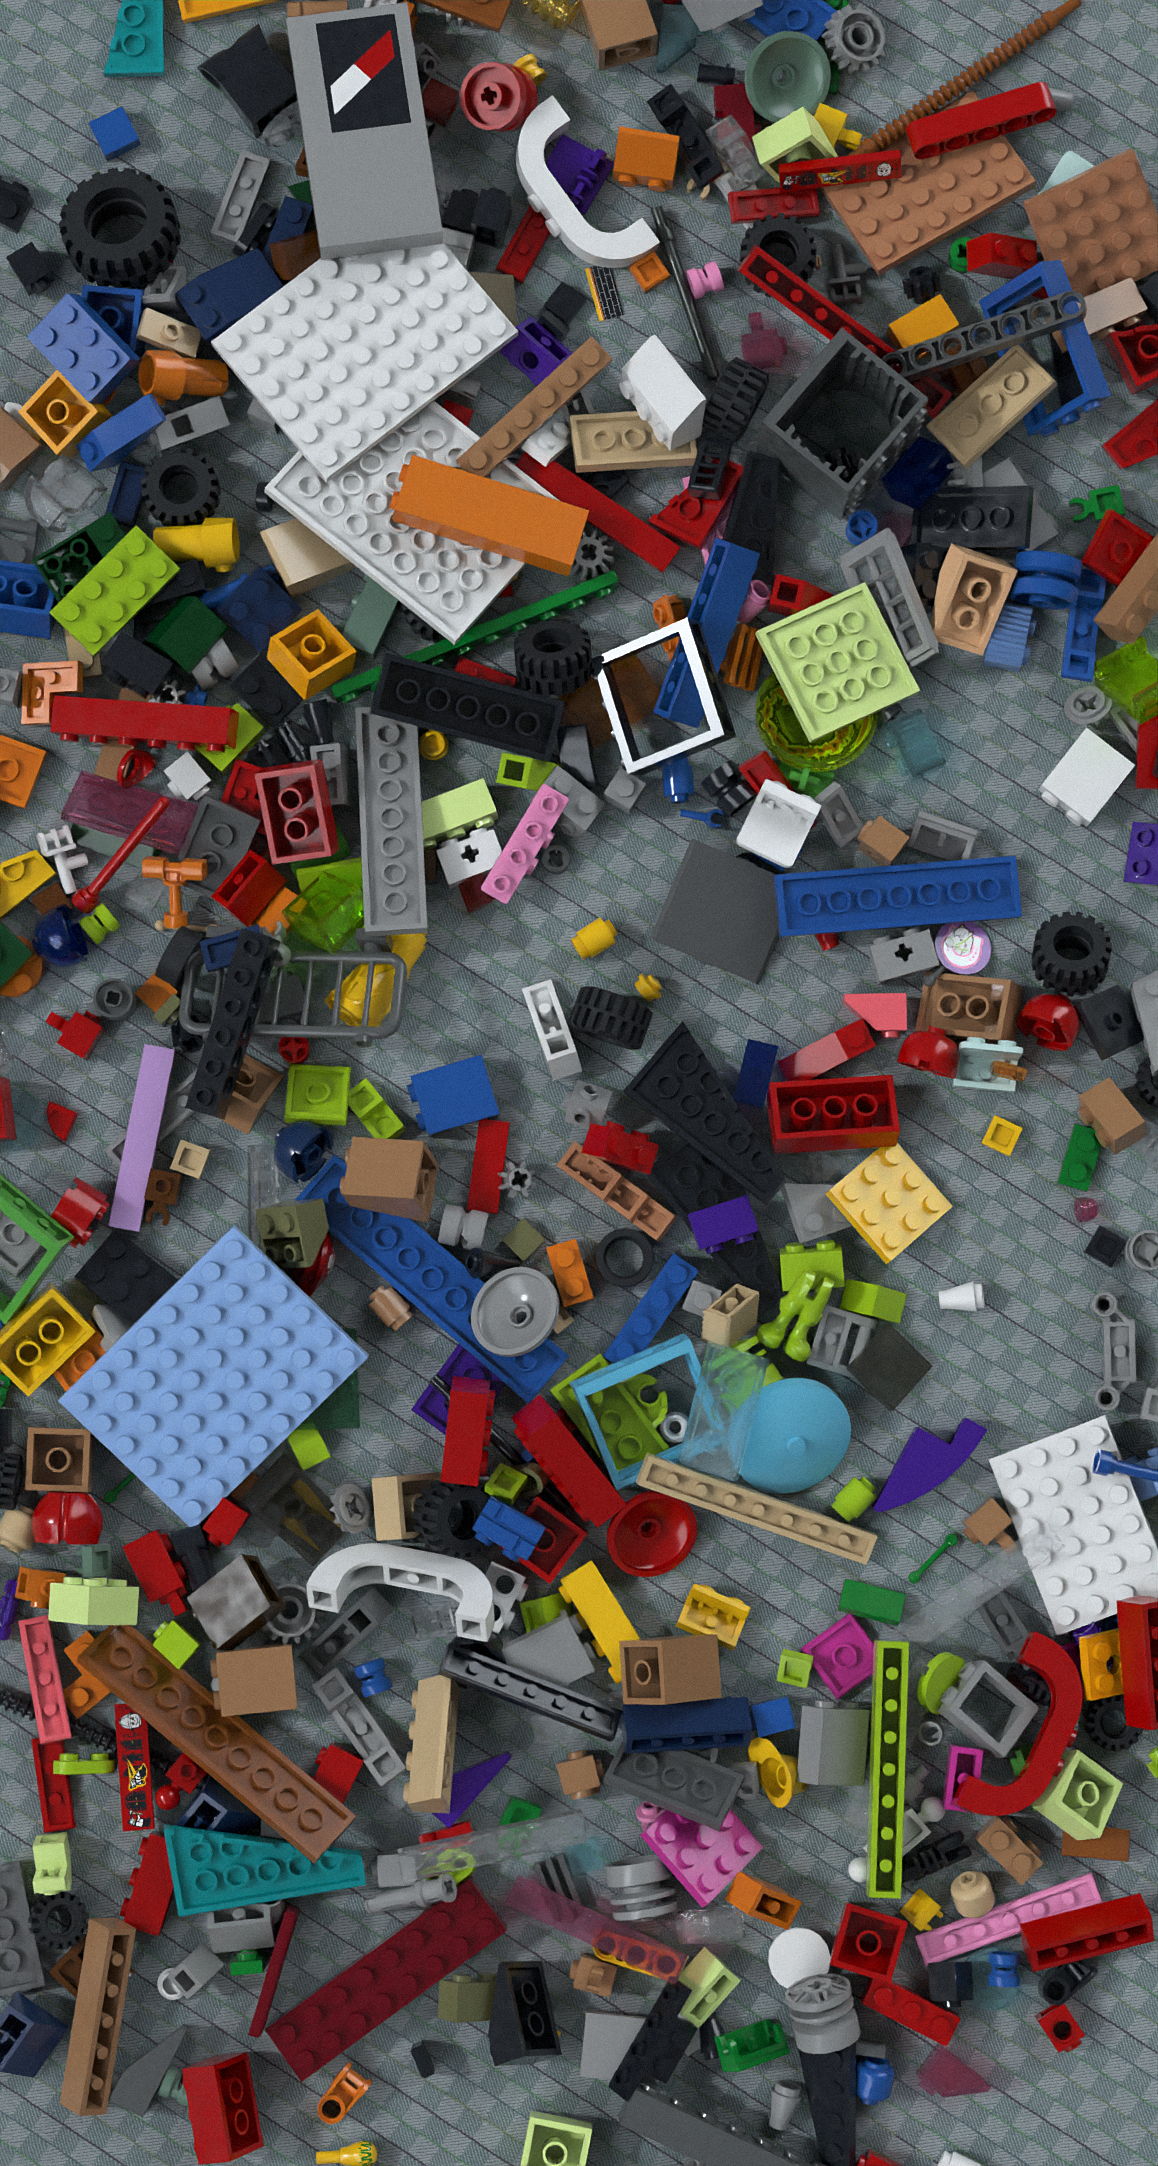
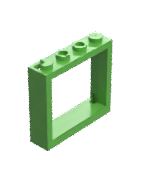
M0 1174V1210L48 1250L12 1300L0 1291V1320L7 1324L24 1308L72 1242L74 1236Z

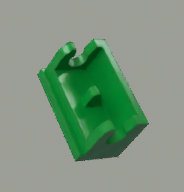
M764 2019L714 2037L724 2072H740L791 2053L790 2048L787 2047L781 2024L777 2022L772 2026L770 2019Z

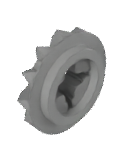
M1086 686L1076 690L1067 698L1064 705L1067 720H1070L1074 726L1081 724L1085 728L1090 723L1099 725V720L1108 719L1109 711L1114 709L1111 694L1105 688L1099 686ZM1093 705H1094V707H1095V709H1093V710H1092V709H1087L1086 711H1084V708H1083V707H1092Z
M344 1484L336 1488L335 1494L330 1497L331 1502L334 1504L330 1511L334 1512L336 1516L334 1523L340 1524L341 1531H349L351 1534L366 1529L371 1518V1507L366 1494L354 1484Z

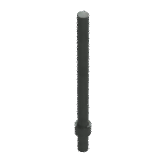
M662 206L654 207L650 211L657 228L655 235L660 241L659 246H663L708 380H714L720 377L674 243L676 237L673 228L668 226Z

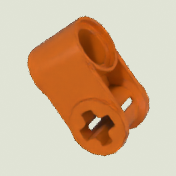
M349 2061L335 2076L331 2085L319 2100L318 2116L327 2124H335L342 2120L373 2082L370 2078L365 2079L351 2068L352 2063ZM328 2100H335L340 2104L341 2110L337 2115L331 2116L325 2113L323 2104Z

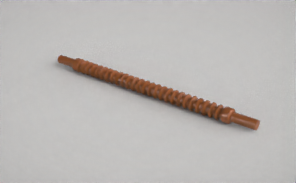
M1068 0L1054 11H1046L1041 15V20L1036 18L1034 24H1028V29L1022 28L1021 34L1015 33L1014 39L1009 37L1007 43H1001V48L995 47L994 53L988 52L987 58L983 56L980 58V62L975 61L974 67L968 66L967 72L961 71L960 77L957 75L953 77V82L948 80L946 82L947 86L941 85L940 91L934 90L933 96H926V101L921 99L919 106L914 104L912 106L913 110L907 109L906 115L900 114L899 120H892V125L887 123L885 130L880 128L878 130L879 134L873 133L871 138L864 139L860 142V147L849 155L878 152V149L883 150L884 144L890 145L891 139L897 140L898 134L904 135L906 127L911 122L923 118L925 115H932V110L937 112L939 105L944 107L946 101H952V96L958 97L959 91L965 92L966 86L971 88L973 82L978 83L980 77H986V72L992 73L993 67L998 69L1000 62L1005 64L1007 58H1013V53H1020V48L1026 49L1027 44L1032 45L1034 39H1040V34L1046 35L1047 30L1052 31L1059 26V21L1079 8L1081 1Z

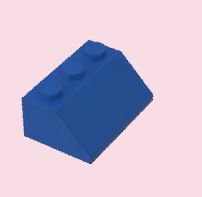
M0 560V632L51 639L55 618L49 612L58 604V601L35 565Z

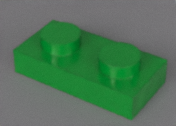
M1074 1124L1057 1184L1083 1192L1088 1191L1101 1148L1094 1129Z
M259 1948L240 1950V1953L235 1955L230 1962L231 1976L263 1973L268 1965L267 1952L259 1953Z

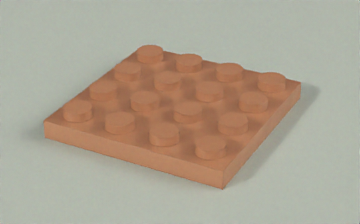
M1129 148L1023 202L1044 260H1061L1072 290L1079 292L1083 298L1130 277L1135 282L1158 270V214L1133 149Z

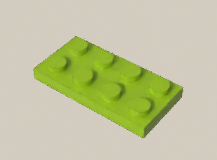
M136 525L49 613L95 657L181 569Z

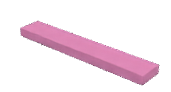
M1089 1872L994 1906L984 1917L976 1919L963 1917L935 1927L931 1931L916 1934L915 1938L924 1964L928 1966V1963L940 1962L1021 1933V1923L1103 1902L1093 1874Z

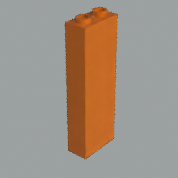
M412 455L409 465L403 463L398 479L403 484L400 492L394 491L389 509L394 510L392 521L569 577L589 510L416 455Z

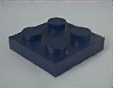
M259 565L215 608L259 653L269 644L270 637L282 631L303 610Z

